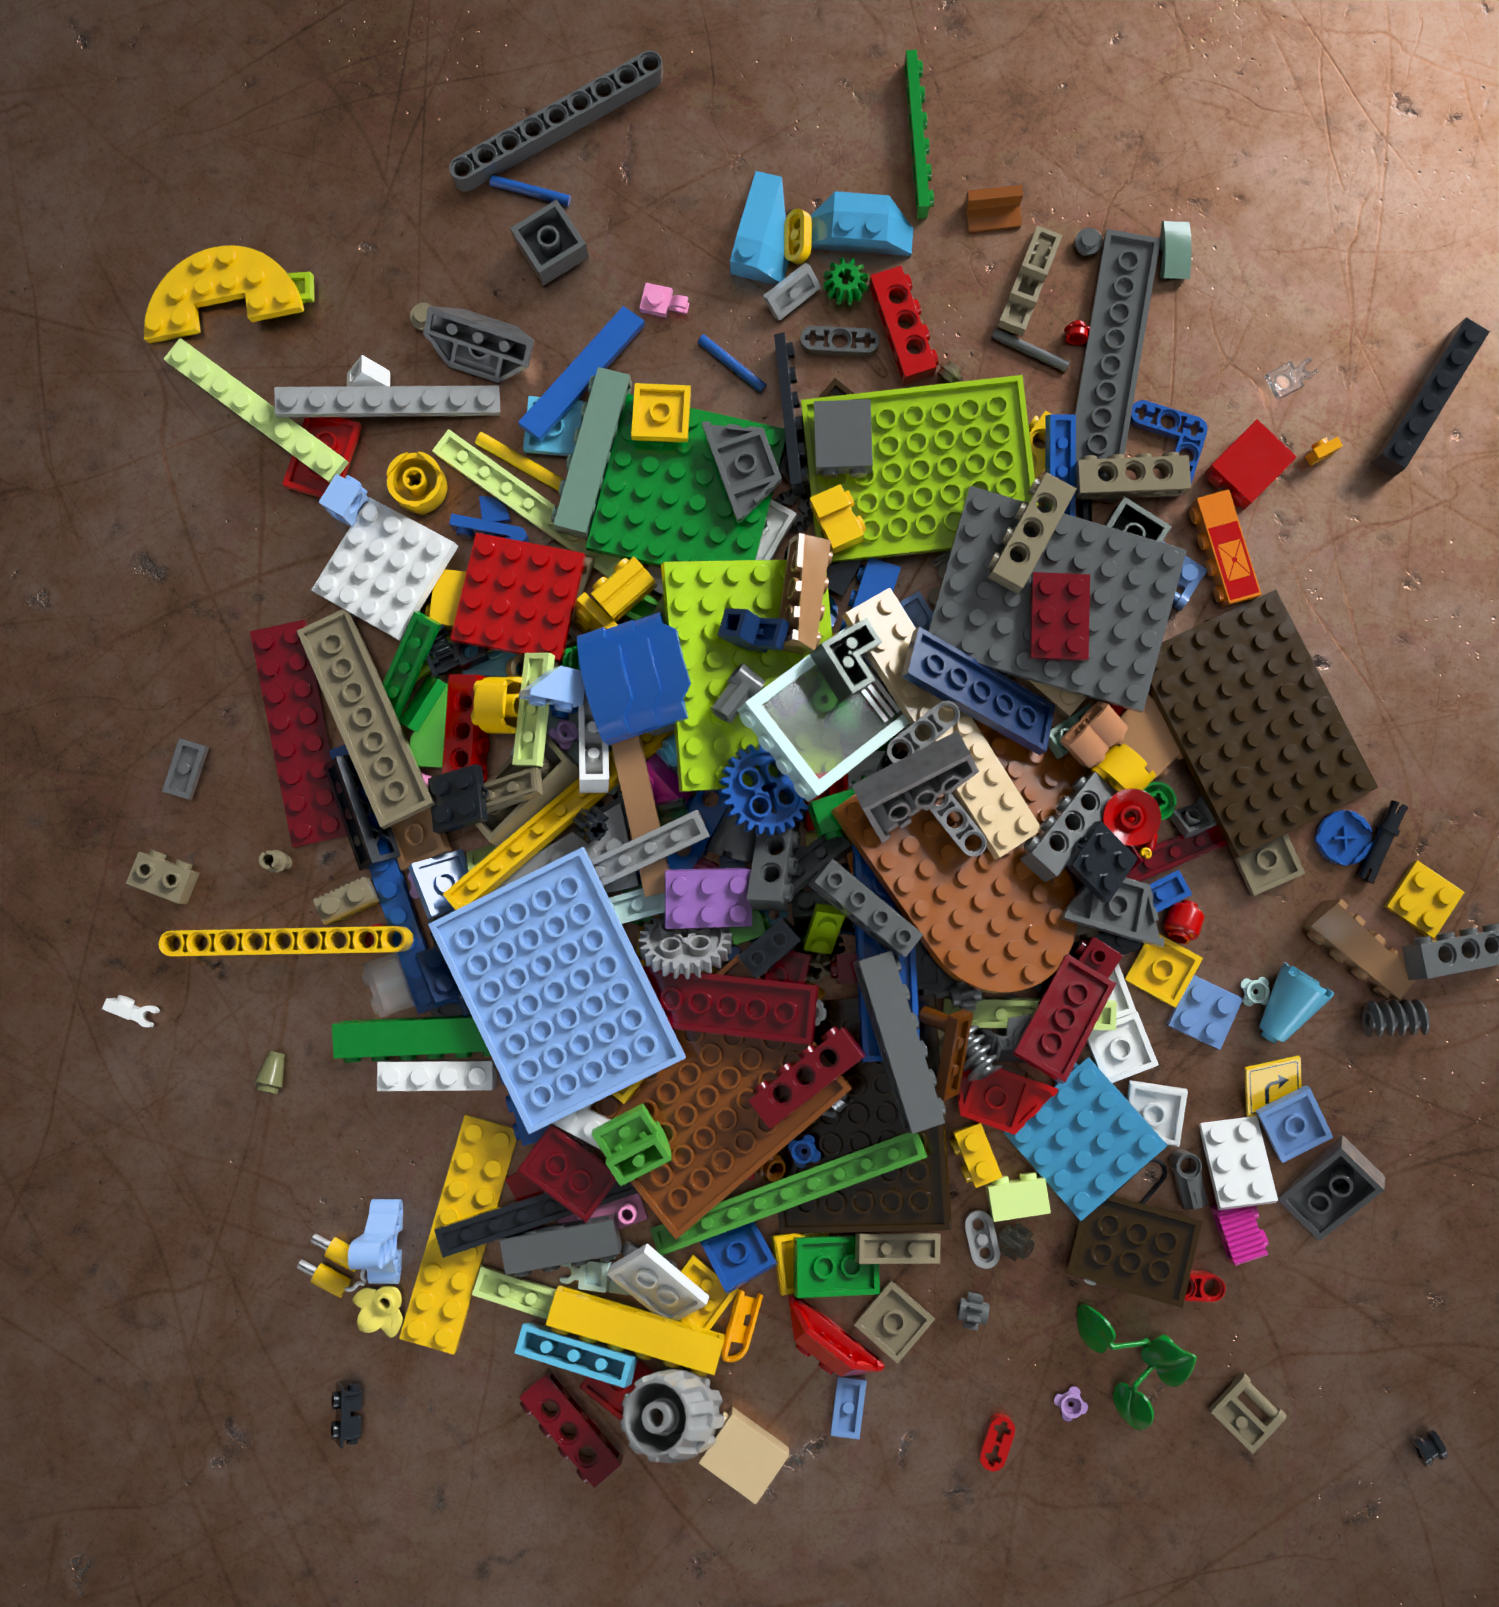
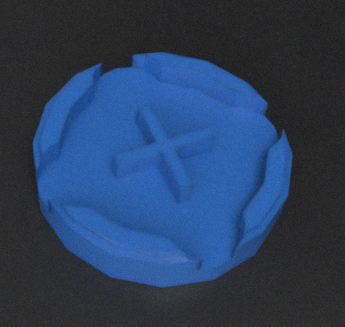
M1340 810L1331 812L1320 820L1315 830L1314 840L1318 852L1325 860L1335 865L1347 866L1360 862L1368 855L1373 840H1371V826L1363 816L1355 811Z

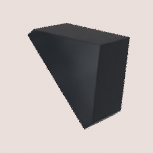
M861 560L844 561L827 567V577L829 579L828 593L830 596L842 601L860 569Z

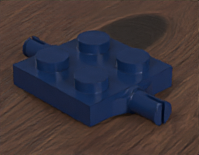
M431 931L430 935L435 946L416 953L415 960L434 1007L447 1003H458L463 1017H468V1014L470 1017L472 1015Z

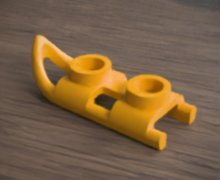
M738 1289L733 1302L730 1321L725 1331L722 1361L736 1362L747 1353L762 1302V1294L758 1293L756 1298L744 1295L745 1292ZM746 1315H751L749 1326L743 1325ZM731 1342L744 1344L740 1352L733 1356H728Z

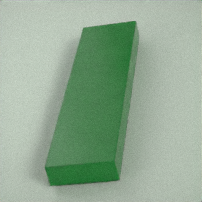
M419 611L413 612L382 683L398 721L442 625Z

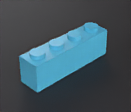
M532 1321L522 1325L514 1352L515 1354L622 1388L631 1385L639 1358L634 1353L615 1351L599 1342L588 1343L579 1339V1336L570 1333L568 1335L555 1333L551 1330V1327Z

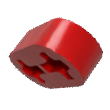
M997 1413L990 1417L979 1448V1460L988 1471H998L1004 1466L1015 1435L1014 1423L1006 1414ZM1002 1421H1004L1008 1431H1002L998 1440L996 1439L998 1432L994 1426L1001 1425ZM994 1445H997L996 1453L999 1456V1458L993 1459L992 1462L989 1463V1460L985 1454L991 1453L993 1451Z

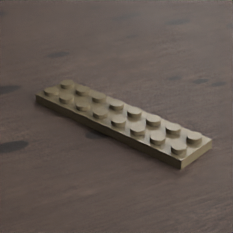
M341 609L297 630L380 827L386 829L434 806L435 803L353 615L349 611Z

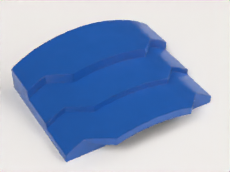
M661 612L636 621L631 620L608 629L602 627L577 636L578 658L585 692L596 727L605 744L609 746L688 719L683 698L691 685V681L685 665L678 631L664 624Z

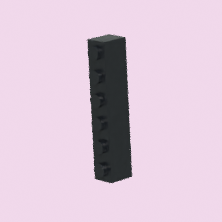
M1467 317L1453 328L1372 459V465L1392 477L1406 469L1488 336L1489 330Z

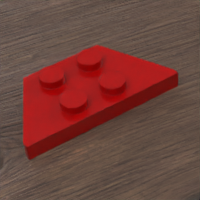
M1001 1068L984 1079L969 1081L967 1077L972 1072V1070L963 1071L959 1094L956 1096L960 1116L1015 1135L1031 1117H1034L1041 1110L1040 1108L1052 1096L1054 1097L1057 1094L1058 1088Z

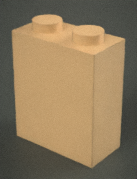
M732 1407L728 1414L726 1412L722 1413L725 1416L724 1425L718 1428L714 1434L715 1444L710 1449L700 1453L699 1464L754 1504H757L789 1457V1447Z

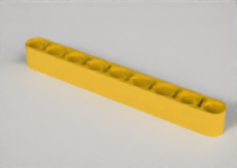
M402 926L179 930L165 932L161 935L158 944L160 951L166 956L376 953L407 951L412 946L414 937L410 929ZM397 931L402 935V943L398 947L392 941L393 935ZM369 932L374 936V943L371 947H368L365 943V936ZM341 933L346 937V944L342 948L337 943V938ZM286 934L290 937L291 941L288 948H285L282 943V939ZM312 934H316L318 937V944L315 948L310 945ZM231 935L235 939L233 949H230L228 946V939ZM258 935L263 940L262 946L259 949L255 945V939ZM203 936L206 937L208 942L204 950L200 944ZM176 937H178L180 940V947L178 948V950H176L173 945L174 939Z

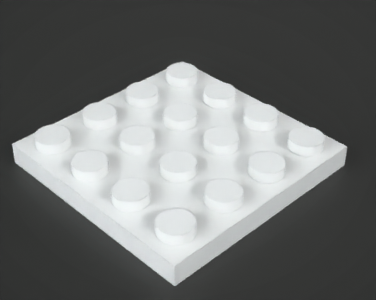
M368 497L370 499L369 502L366 501L356 517L355 525L349 528L311 591L401 641L413 612L421 609L459 546L455 542Z

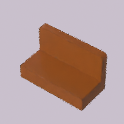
M1022 185L968 190L964 202L968 232L976 233L1020 228L1022 226L1020 203L1023 198Z

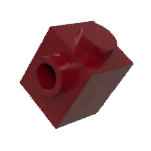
M1094 936L1089 937L1087 940L1083 938L1074 951L1077 954L1075 959L1108 979L1123 957L1122 954Z

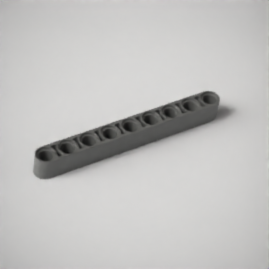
M645 51L455 157L449 164V171L455 186L461 191H470L490 180L492 175L497 176L658 86L662 82L664 75L661 56L655 51ZM648 67H655V68H656V69L653 70V71H647V70H645V69L648 68ZM625 80H632V81H633V82L630 83V84H624V83H622V82L625 81ZM602 93H609L607 97L599 96ZM578 106L586 107L584 110H576ZM555 119L563 120L561 123L558 124L552 123V121H554ZM532 132H539L535 137L529 136ZM509 145H515V146H516V147H515L514 149H512V150H506V149H505V148H506L507 146H509ZM492 158V161L489 163H482L484 159ZM463 171L469 172L466 176H458Z

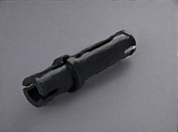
M1390 801L1382 823L1379 822L1376 827L1378 832L1359 874L1356 876L1358 879L1363 881L1368 871H1370L1365 882L1375 883V879L1392 841L1400 833L1398 828L1408 810V806L1402 804L1399 806L1397 813H1395L1400 802Z

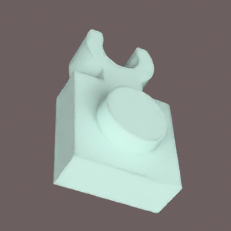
M590 1259L587 1264L572 1267L571 1263L563 1264L561 1266L570 1268L571 1276H562L559 1281L569 1284L578 1280V1289L606 1293L609 1291L610 1277L606 1274L612 1262Z

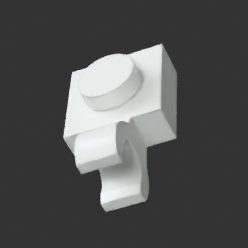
M118 995L117 998H106L102 1008L125 1019L134 1020L143 1027L154 1026V1023L147 1021V1012L159 1013L160 1011L158 1007L152 1005L143 1006L142 1008L134 1005L135 1000L122 995Z

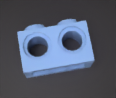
M336 474L319 503L333 518L349 527H353L366 501L369 502L370 499L366 495L368 491L361 487L362 484L349 475L343 478Z

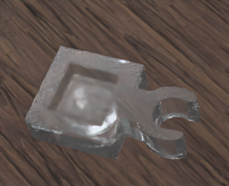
M1312 358L1303 360L1297 368L1290 361L1264 376L1277 400L1301 389L1304 386L1302 379H1310L1318 372V369L1313 372L1305 370V365L1309 364Z

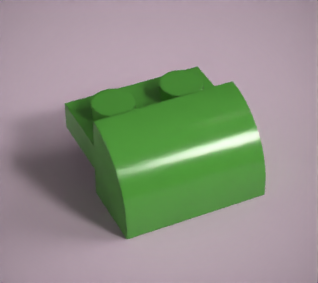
M643 1103L592 1129L593 1138L606 1156V1165L620 1186L671 1161L672 1155L667 1137L660 1123L653 1120Z

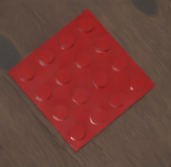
M476 533L450 639L456 643L524 656L525 653H551L555 655V662L562 663V656L565 651L586 559L585 553Z

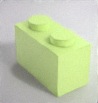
M1036 1172L1020 1173V1178L1009 1180L1008 1176H1002L1003 1178L985 1184L989 1215L993 1222L1051 1213L1045 1178L1037 1175Z

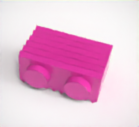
M1217 1204L1210 1207L1229 1263L1237 1266L1268 1255L1266 1247L1269 1246V1242L1265 1232L1258 1228L1256 1219L1259 1218V1213L1256 1206L1218 1210Z

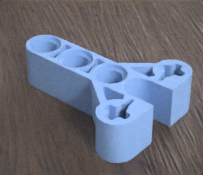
M372 1199L365 1232L350 1244L348 1253L349 1269L367 1270L369 1284H399L402 1250H397V1236L403 1227V1202L401 1199Z

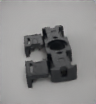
M442 624L426 660L433 676L441 680V675L461 666L465 671L490 660L488 655L498 650L478 647L476 656L466 658L464 652L466 648L472 645L448 643L446 636H449V633L444 624Z

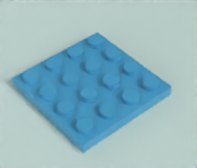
M1089 1057L1071 1071L1065 1083H1058L1054 1086L1058 1088L1057 1094L1054 1097L1052 1096L1040 1108L1041 1110L1034 1117H1031L1015 1135L1003 1131L1007 1138L1036 1171L1045 1178L1050 1187L1080 1221L1168 1146Z

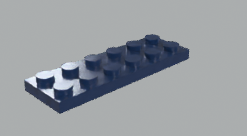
M918 627L912 632L902 678L942 701L953 702L960 711L1034 753L1041 755L1047 751L1055 710L1054 704L992 668L978 663L973 657L923 628Z

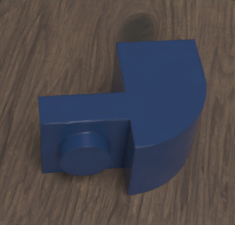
M725 608L718 636L740 648L767 653V650L783 649L790 623L779 618H760L748 609Z

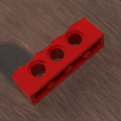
M901 265L870 275L869 289L903 386L934 376L939 360L935 349H930L928 340H930L929 330L926 324L922 325L919 317L921 315V307L918 299L913 300L910 291L913 289L909 274H904ZM898 296L903 302L895 304L889 298ZM901 321H906L910 323L912 327L909 329H903L898 325V323ZM915 346L920 350V353L911 354L907 348Z
M449 674L442 774L477 764L482 766L485 783L488 776L486 767L487 753L490 747L488 741L489 733L484 732L479 725L473 724L471 713L474 710V684L476 681L483 680L486 677L477 674Z

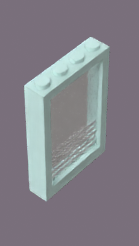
M809 654L746 701L737 710L740 713L743 724L753 730L758 737L760 746L765 751L770 752L776 760L778 769L790 778L794 783V789L797 794L805 798L807 802L825 791L909 724L867 656L862 657L875 681L863 691L841 704Z

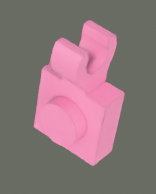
M646 283L639 309L641 313L667 318L669 310L680 314H687L690 303H688V297L672 296V288Z

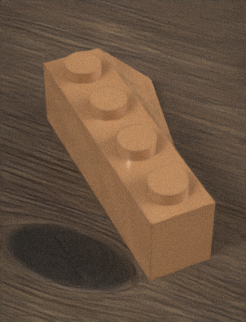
M798 533L789 540L778 618L784 619L790 624L781 651L806 656L812 653L820 644L821 633L818 632V628L825 612L822 600L829 583L826 572L832 560L831 540Z
M1344 900L1322 901L1302 926L1308 931L1307 936L1313 942L1319 945L1323 943L1331 950L1329 954L1340 963L1346 962L1352 967L1351 972L1357 978L1364 982L1367 980L1374 985L1375 988L1373 990L1385 1000H1400L1416 981L1408 980L1404 957L1396 949H1387L1385 947L1386 941L1379 933L1370 929L1366 930L1363 927L1366 921L1360 915H1354L1346 911L1345 909L1349 905Z

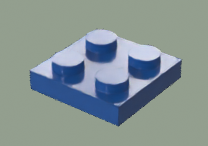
M755 1221L700 1241L727 1294L778 1265Z

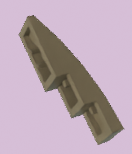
M1037 226L997 327L1023 337L1063 235Z

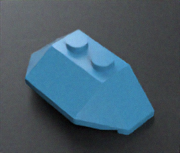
M835 191L810 215L812 221L811 249L911 256L913 227L889 195Z

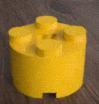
M424 452L402 453L390 463L387 469L388 491L404 510L418 515H426L438 508L445 499L448 491L446 477L437 462L430 455ZM414 481L421 482L419 485H413Z
M486 677L483 680L476 681L474 684V710L471 713L473 724L479 725L484 732L490 734H516L522 677Z
M1124 743L1120 747L1117 745L1111 746L1106 752L1104 760L1097 766L1091 767V771L1093 773L1096 772L1116 792L1131 788L1144 790L1156 777L1153 770L1148 773L1145 769L1148 763Z

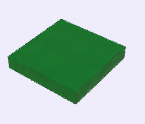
M427 675L399 719V723L415 732L419 731L446 688V683L438 678Z

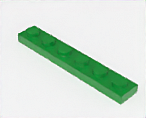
M906 50L904 73L916 218H927L929 208L934 207L933 190L928 188V181L932 180L931 164H926V155H929L930 144L929 138H924V129H927V112H922V104L925 103V87L920 86L919 78H923V62L918 60L917 50Z

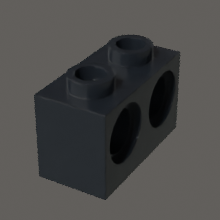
M781 918L744 950L738 958L757 979L767 973L805 939L787 918Z

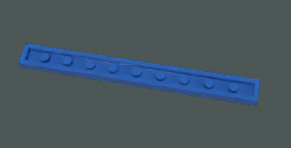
M345 744L329 750L332 759L349 754ZM348 762L351 772L358 775L353 762ZM360 786L358 790L360 798L369 803L364 788ZM370 812L367 817L369 824L378 829V820ZM379 838L376 845L380 855L390 853L387 843ZM397 859L374 865L369 871L388 926L407 927L413 933L414 940L412 946L407 951L397 952L417 1013L423 1014L432 1009L447 1005L443 1004L434 1007L415 960L416 953L428 950V946ZM397 931L392 939L394 945L398 947L402 943V935Z

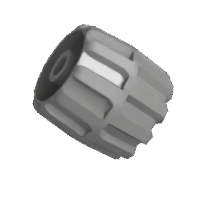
M669 1369L643 1376L634 1383L636 1388L632 1393L625 1394L621 1404L624 1407L623 1419L620 1420L621 1431L626 1432L630 1441L628 1446L634 1453L647 1454L648 1461L675 1463L689 1460L697 1456V1454L710 1449L716 1442L714 1437L716 1430L724 1425L725 1416L719 1413V1406L723 1402L719 1390H711L708 1378L692 1372Z

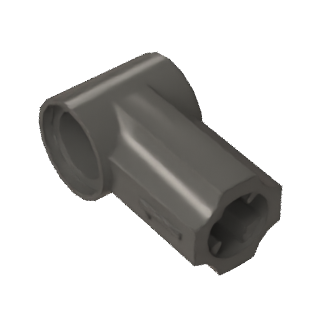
M744 663L734 670L726 682L728 685L710 707L715 716L728 724L739 713L737 710L756 695L765 683L761 677Z
M1184 1149L1173 1151L1169 1157V1166L1174 1172L1182 1209L1194 1210L1204 1207L1208 1204L1201 1176L1202 1163L1200 1159ZM1189 1158V1167L1186 1170H1181V1161Z

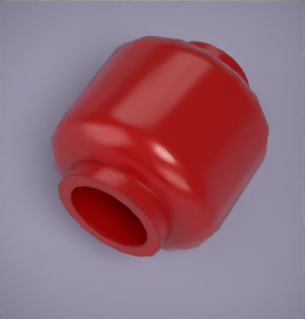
M1182 900L1181 903H1175L1169 907L1163 928L1168 934V938L1172 941L1188 944L1199 937L1205 916L1195 902Z

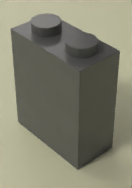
M870 399L814 401L816 475H822V478L833 479L839 477V474H850L851 477L860 478L867 476V473H872Z

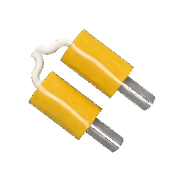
M318 1234L312 1236L311 1243L326 1250L324 1257L354 1273L357 1271V1269H349V1244L336 1237L329 1241ZM302 1259L297 1264V1269L312 1276L310 1283L340 1299L346 1291L352 1292L359 1285L364 1286L367 1278L364 1276L365 1270H361L360 1278L362 1281L356 1282L349 1288L352 1281L351 1278L323 1263L316 1267Z

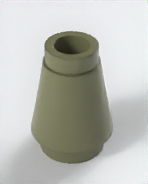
M268 1051L254 1081L256 1083L255 1090L278 1095L279 1088L283 1086L285 1054Z

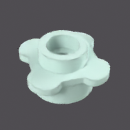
M1259 977L1257 980L1245 978L1241 981L1240 986L1244 991L1242 1001L1244 1005L1252 1006L1254 1003L1267 1005L1270 998V990L1268 987L1269 981L1265 977ZM1254 989L1258 990L1257 994L1253 993Z

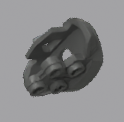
M1011 994V995H1006L1004 998H1018V997H1017L1016 995ZM1032 1014L1008 1018L1007 1028H998V1035L985 1028H977L976 1034L985 1036L980 1045L990 1044L991 1046L987 1051V1055L996 1054L997 1058L994 1062L1026 1063L1013 1055L1012 1052Z

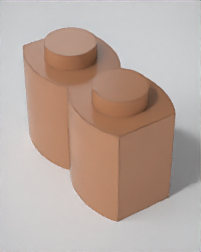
M1098 701L1086 711L1078 723L1065 733L1060 742L1080 765L1091 768L1104 760L1105 754L1111 746L1119 744L1124 739V734L1129 727L1108 704Z

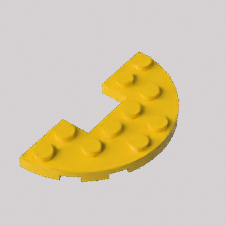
M243 246L212 247L184 259L162 279L154 291L147 308L144 322V340L151 344L201 333L198 314L199 307L246 298L248 319L251 322L304 312L303 302L293 280L269 256Z

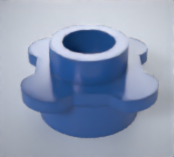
M805 1135L799 1141L792 1140L788 1145L792 1158L795 1160L794 1164L798 1168L805 1167L806 1163L811 1161L818 1162L821 1158V1153L816 1149L814 1144L815 1138L812 1135ZM804 1148L807 1150L806 1154L802 1152Z

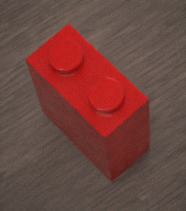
M1256 419L1204 473L1208 476L1209 482L1216 488H1221L1223 491L1229 489L1233 504L1245 510L1297 456Z

